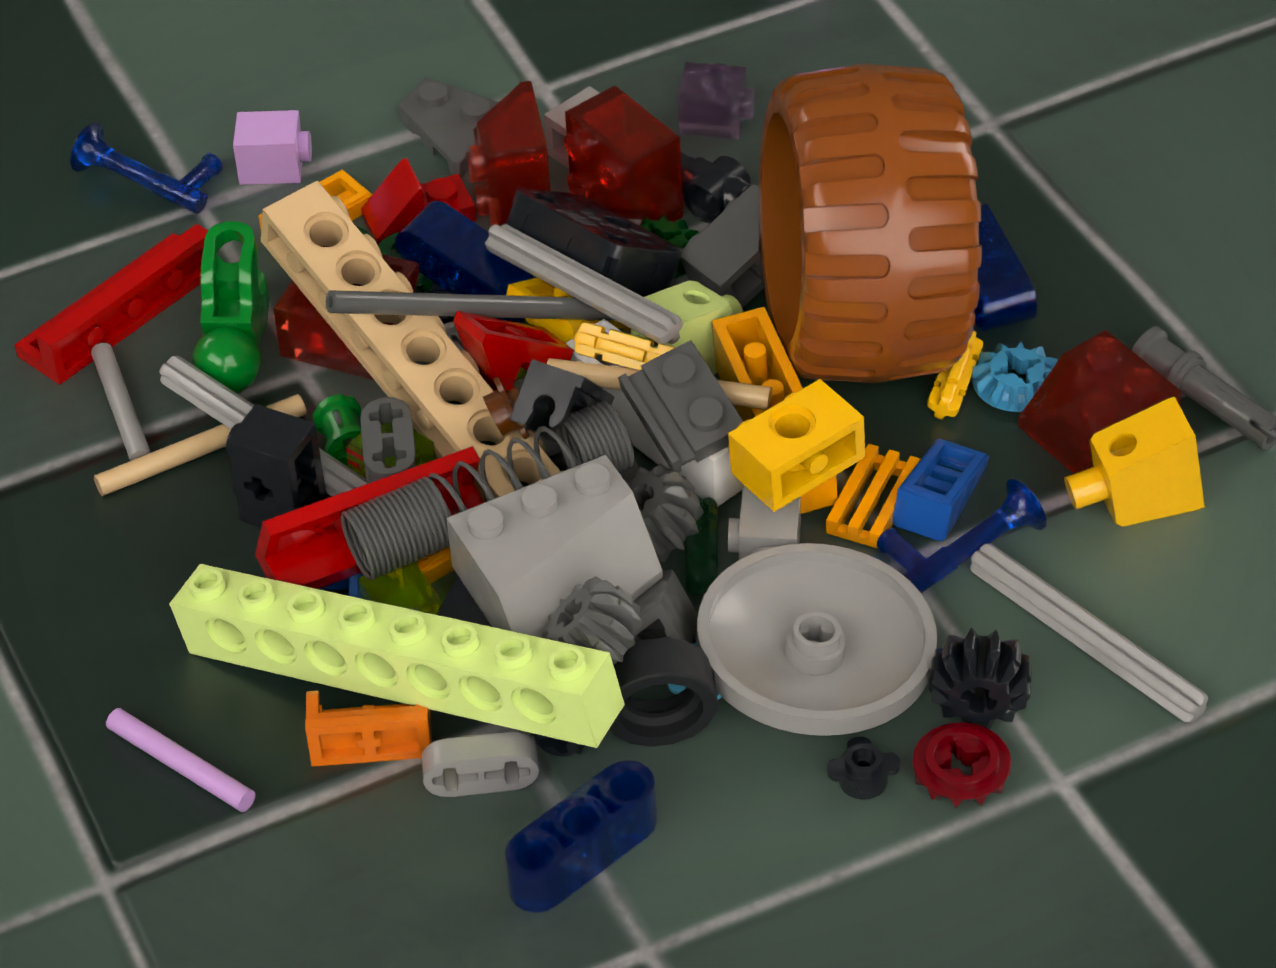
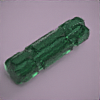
M711 497L698 498L700 506L704 511L703 515L696 521L699 533L686 537V588L694 595L701 592L706 593L709 586L718 577V504Z

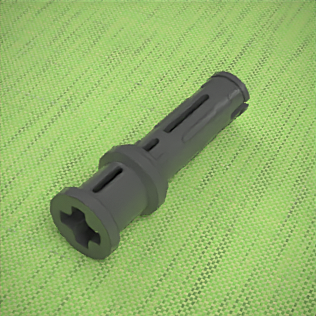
M1154 326L1141 335L1129 356V366L1138 373L1146 371L1164 383L1165 391L1173 397L1183 398L1188 396L1255 442L1262 450H1268L1276 444V437L1261 428L1262 425L1267 430H1274L1276 432V416L1206 369V362L1196 351L1185 352L1167 340V333L1159 326Z

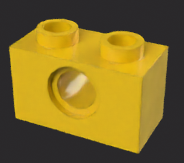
M821 379L798 392L788 395L780 403L753 419L742 422L736 429L728 433L731 474L773 512L865 458L864 416Z

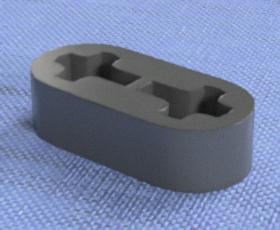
M382 397L366 404L361 411L360 422L367 482L371 483L416 467L414 430L409 405L403 400L394 397ZM392 423L393 433L382 434V424ZM396 457V467L386 468L385 458Z

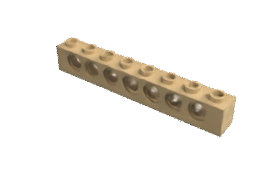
M317 180L262 209V244L388 397L403 400L409 405L413 428L438 458L473 446L480 459L483 451L490 449L498 453L507 462V447L510 440L516 437L527 442L534 450L535 434L529 430L530 437L525 440L519 430L506 437L501 435L483 399V396L493 392L492 388L481 377L473 357L465 350L460 351L447 336L445 326L438 316L338 314L327 311L326 296L330 290L414 293L407 278L400 272L395 273L384 261L375 240L369 234H362L350 220L346 206L337 196L331 197ZM351 284H360L363 286H354ZM384 322H389V323H394V324H396V325H386V324H383V323H384ZM422 361L428 363V365H420L415 362ZM447 401H457L462 404L453 405L448 403ZM539 437L541 460L550 476L563 472L548 457L546 448ZM479 441H491L497 445H485ZM513 444L512 460L514 471L519 481L530 485L541 481L537 463L530 453L521 444ZM487 455L485 458L486 478L493 496L498 498L513 492L514 488L510 475L494 456ZM479 464V467H478V470H477V472H478L479 474H480V464ZM475 478L473 483L485 503L487 499L484 490Z

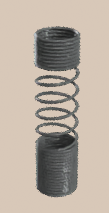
M601 400L594 403V405H589V407H584V409L569 414L564 424L556 429L557 433L545 426L538 427L534 436V450L527 442L517 437L512 438L507 447V462L498 453L490 449L484 450L480 459V474L471 465L463 461L456 462L453 470V487L442 476L431 473L428 477L425 476L422 479L412 481L411 484L408 483L406 486L396 488L395 491L391 490L390 493L387 492L384 495H380L379 498L374 497V500L370 499L368 502L358 504L357 507L353 506L352 509L342 511L340 519L342 530L358 567L367 579L374 581L375 578L385 576L386 573L390 574L391 571L401 569L402 566L406 567L407 564H412V562H417L418 559L422 560L423 557H428V555H433L434 552L438 553L439 550L450 547L446 518L450 517L451 514L439 489L431 479H438L447 488L456 501L459 512H463L467 509L462 502L459 490V467L467 468L483 488L488 502L495 499L489 489L485 471V458L487 455H492L510 475L514 491L521 489L523 486L515 474L512 460V446L515 443L521 444L536 461L542 480L551 477L541 460L539 449V435L541 432H548L558 442L569 469L603 455L609 458L619 473L631 469L634 463V451L626 427L619 414L610 403Z

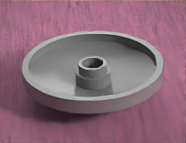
M800 543L776 546L758 551L726 568L713 581L703 596L697 618L696 646L702 649L709 659L714 675L716 692L738 711L758 722L780 730L805 735L831 736L856 733L884 724L900 715L919 698L930 680L931 659L934 657L937 647V628L934 616L923 595L913 583L890 565L868 554L845 547Z

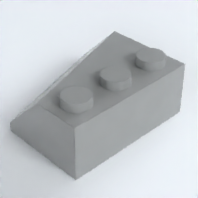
M606 455L446 518L452 567L494 628L541 638L542 631L550 624L548 616L554 613L560 606V599H566L571 594L574 586L579 583L584 585L587 580L596 576L603 581L607 580L615 587L617 585L633 597L632 600L634 601L663 578L660 562L633 491Z

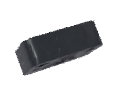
M517 188L506 223L642 297L671 287L683 252L678 246L596 201L574 193Z

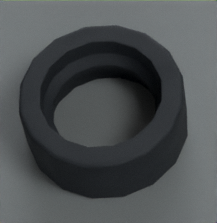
M666 637L641 640L626 651L623 655V662H617L614 665L625 705L611 725L610 730L613 735L628 743L650 747L675 744L695 736L707 727L717 712V692L709 659L702 649L688 641ZM675 684L687 687L679 694L660 700L645 701L630 698L636 691L652 685Z

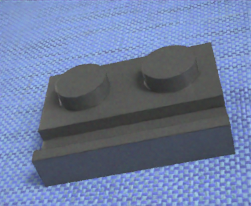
M692 340L641 365L642 370L630 376H627L625 373L618 377L622 392L672 472L682 471L681 466L693 460H696L698 463L729 447L728 433L736 429L743 422Z

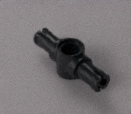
M659 140L650 148L646 157V162H648L646 169L676 184L683 194V200L688 210L700 221L706 223L713 222L724 211L729 202L739 197L751 186V178L747 170L741 163L729 156H719L713 162L702 157L695 159L675 149L667 142Z

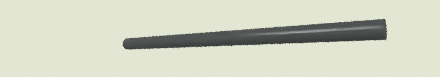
M330 290L326 296L327 311L338 314L455 317L456 312L461 311L492 318L605 319L617 321L574 297Z

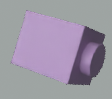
M299 110L237 112L233 149L239 185L301 183L303 162H311L312 143L310 131H301Z

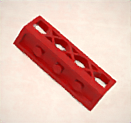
M195 224L180 236L172 233L14 344L17 357L61 385L94 361L91 350L95 345L108 343L111 347H114L201 284V261L204 240L208 230L199 224Z
M472 446L263 521L255 556L266 578L319 589L362 573L349 549L340 521L342 511L352 509L353 506L357 507L358 504L368 502L370 499L374 500V497L379 498L380 495H384L387 492L390 493L391 490L395 491L396 488L406 486L408 483L411 484L412 481L422 479L425 476L428 477L431 473L442 476L453 487V470L456 462L463 461L471 465L476 471L478 470L480 458L476 450ZM462 466L458 469V484L462 502L468 510L484 502L473 483L475 477L467 468ZM431 479L439 489L451 516L460 513L456 501L447 488L438 479Z

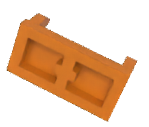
M319 690L306 692L305 730L311 766L420 759L424 749L432 743L431 710L418 704H415V706L394 704L380 706L362 705V707L323 710L322 705H319Z

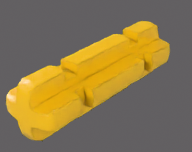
M589 322L581 324L574 338L575 351L579 355L598 359V355H602L603 362L642 370L641 365L676 348L667 344H658V348L653 347V340L610 329L609 334L605 333V327Z
M974 330L968 341L967 349L959 361L936 376L934 386L927 400V407L935 412L934 417L943 420L945 416L955 417L960 410L963 397L972 378L973 367L977 365L984 344L982 340L976 337L977 333Z

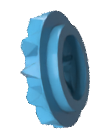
M1020 341L1016 348H1008L998 343L993 353L981 352L977 366L973 367L972 383L977 395L987 404L1005 411L1026 412L1047 405L1057 396L1061 386L1062 375L1059 373L1058 360L1046 357L1043 346L1028 350L1025 349L1022 341ZM1015 369L1019 374H1026V384L1016 374H1008V370Z

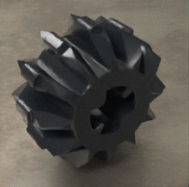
M970 628L965 639L956 635H948L946 644L943 645V648L935 649L934 657L931 659L929 691L932 702L940 704L944 718L961 716L963 723L982 722L990 729L995 719L1013 722L1015 713L1020 709H1025L1030 698L1032 666L1029 656L1023 654L1020 650L1018 640L1001 641L997 629L988 636H979L973 628Z

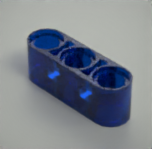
M441 201L429 202L395 238L397 251L403 260L443 289L455 294L506 295L508 284L537 278L491 253L485 245L489 233ZM497 318L522 324L526 321L525 318Z
M982 203L981 222H979V244L982 245L981 267L978 268L980 293L974 314L976 317L975 324L979 330L986 331L1034 319L1037 314V301L1033 284L991 209L987 204Z
M636 761L616 762L605 768L514 835L505 849L509 892L514 904L524 911L534 913L548 911L646 839L655 830L657 824L655 780L651 770L644 764Z

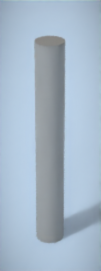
M99 343L92 348L91 355L131 461L149 454L151 451L113 349L108 343Z

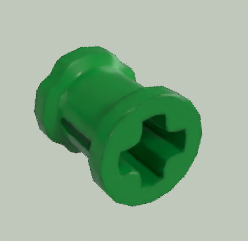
M336 394L325 398L318 404L317 409L312 414V420L316 423V430L326 438V453L351 468L353 466L348 464L347 458L359 464L364 462L346 452V447L348 448L345 442L346 439L350 438L354 446L353 451L363 456L360 422L362 410L355 397ZM335 411L339 412L342 419L340 424H337L333 415Z

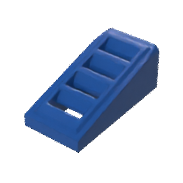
M940 438L936 439L898 488L892 520L893 524L898 528L937 541H943L954 527L985 471L989 455Z

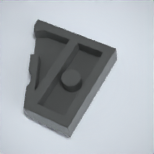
M425 77L399 105L400 121L412 134L422 138L423 145L433 155L440 153L448 161L449 172L452 175L459 173L461 178L513 122L511 106Z

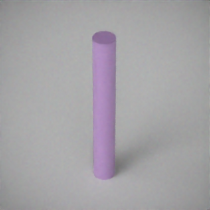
M117 708L108 716L106 727L230 806L240 812H245L252 806L255 800V792L123 709Z

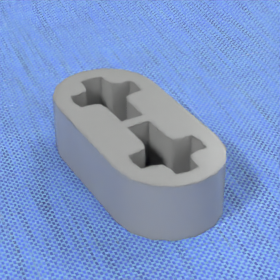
M502 732L438 740L428 745L422 752L421 757L423 784L429 792L441 797H457L522 789L532 784L539 774L535 741L528 735L519 732Z

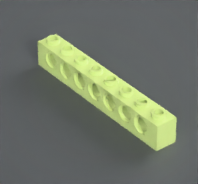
M199 564L169 603L189 654L413 706L418 704L430 710L598 748L625 705L611 655L605 651Z

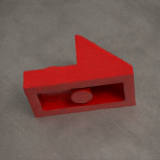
M403 158L361 208L364 222L377 245L386 237L402 230L419 228L438 232L477 221L475 204L459 173L420 184L407 158Z
M461 311L456 312L453 320L465 351L473 357L481 377L493 391L497 390L493 379L498 376L507 391L512 389L520 367L528 370L532 359L547 364L549 358L570 361L574 352L571 347L546 328Z

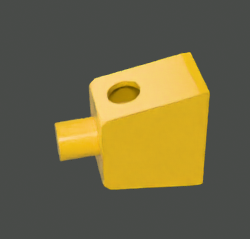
M1175 397L1166 399L1094 433L1090 438L1094 467L1064 477L1065 486L1075 510L1104 501L1114 523L1122 527L1191 512L1205 507L1196 436Z

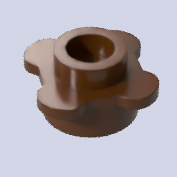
M499 376L494 378L497 390L483 396V399L498 430L503 437L519 430L524 440L529 438L530 436L526 428L510 420L520 390L516 386L507 391Z

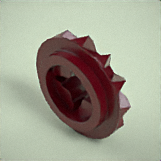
M961 722L941 725L926 733L918 741L914 749L913 768L916 784L927 787L932 800L942 796L950 798L955 808H957L962 800L971 799L982 806L987 795L1002 793L1005 781L1011 775V755L1009 749L997 734L980 725ZM952 754L964 766H972V775H963L958 768L951 769Z

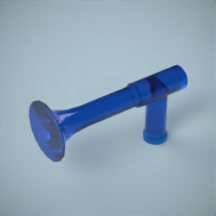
M91 123L81 131L74 142L70 156L71 168L76 172H83L91 165L107 168L152 190L154 194L194 214L201 213L208 200L207 194L199 189L214 175H218L223 170L221 160L216 155L207 153L202 157L200 163L181 180H178L164 172L160 173L110 147L104 141L103 127L99 123Z
M1010 479L1006 482L1007 498L995 513L928 558L904 540L894 528H889L880 535L877 547L881 552L887 553L908 571L903 575L922 594L956 570L959 564L971 557L984 544L991 543L1009 530L1023 525H1029L1036 530H1043L1046 527L1047 519L1045 511L1034 493L1021 481Z

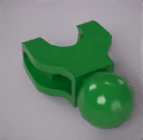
M227 221L212 226L204 240L201 261L202 310L200 319L204 336L198 340L192 353V364L235 393H242L255 382L261 369L259 344L260 337L264 334L267 327L270 294L265 274L258 269V247L252 228L242 222ZM234 240L243 244L238 262H223L218 256L220 249L227 242Z

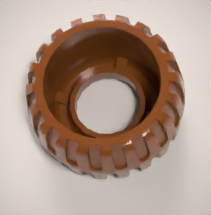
M862 63L797 73L782 80L772 92L764 119L759 167V224L762 268L770 320L796 375L817 380L881 383L935 374L951 368L959 361L967 349L976 318L974 309L978 305L980 293L978 268L981 267L982 245L979 244L981 203L977 199L976 181L978 180V170L975 157L972 156L971 152L973 140L968 121L964 118L965 111L959 94L955 91L953 84L942 73L927 68Z

